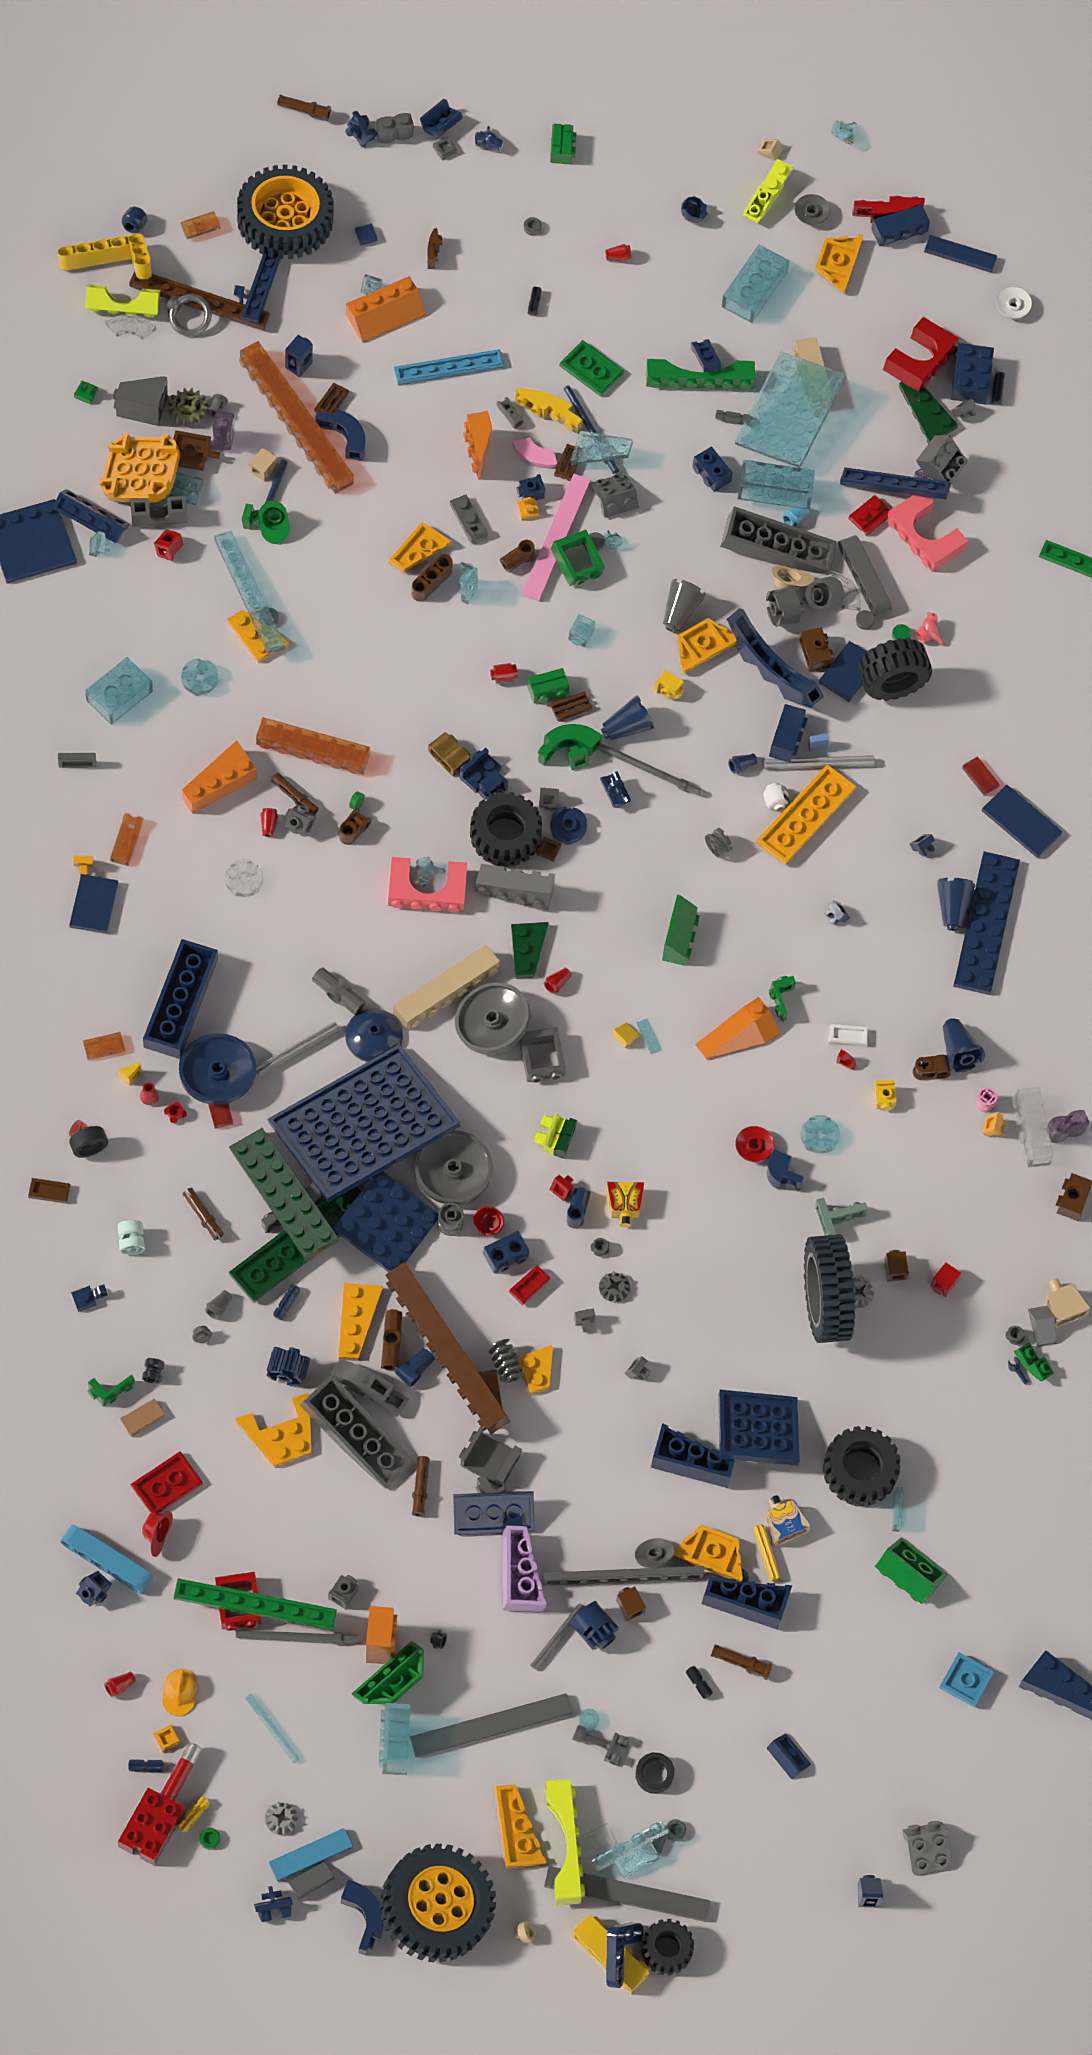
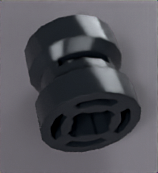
M147 1358L144 1364L146 1369L142 1374V1380L154 1384L161 1383V1371L164 1369L165 1362L156 1358Z

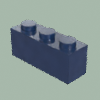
M919 205L874 219L871 230L879 246L890 245L899 240H907L912 236L925 234L929 230L930 220L923 206Z
M788 704L784 705L769 757L790 763L792 756L797 755L799 746L796 744L797 742L801 743L803 736L801 728L805 729L808 720L805 717V709Z

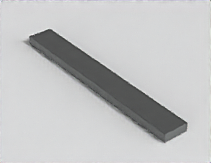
M704 1566L543 1572L542 1579L544 1586L703 1579L705 1571Z
M567 1693L410 1736V1741L416 1758L572 1714V1709Z
M548 1866L545 1888L554 1889L555 1878L562 1868ZM583 1873V1877H580V1884H584L585 1896L703 1922L707 1920L710 1900Z

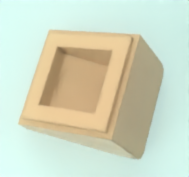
M764 139L757 153L776 161L783 150V146L779 139Z

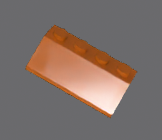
M410 276L346 303V316L362 343L426 315L419 291Z

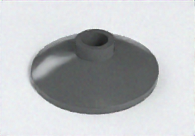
M808 194L797 200L795 214L805 224L818 225L829 217L830 206L823 197L816 194Z
M649 1539L637 1547L635 1559L643 1567H660L667 1564L673 1558L675 1553L674 1546L666 1539Z

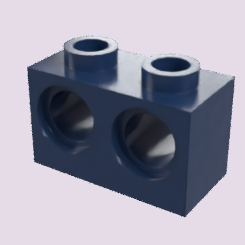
M516 1231L483 1248V1255L493 1273L498 1271L501 1273L508 1270L515 1263L521 1264L525 1262L529 1257V1249L520 1232ZM518 1247L520 1251L513 1252L511 1248ZM496 1255H500L503 1257V1259L498 1261L495 1260L493 1257Z

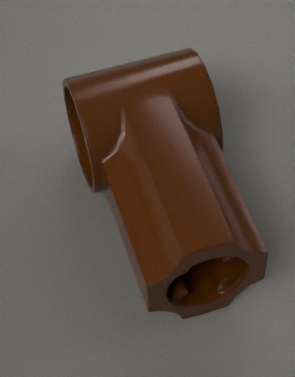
M528 539L522 540L517 548L500 558V563L506 572L510 573L523 563L531 562L534 559V543Z

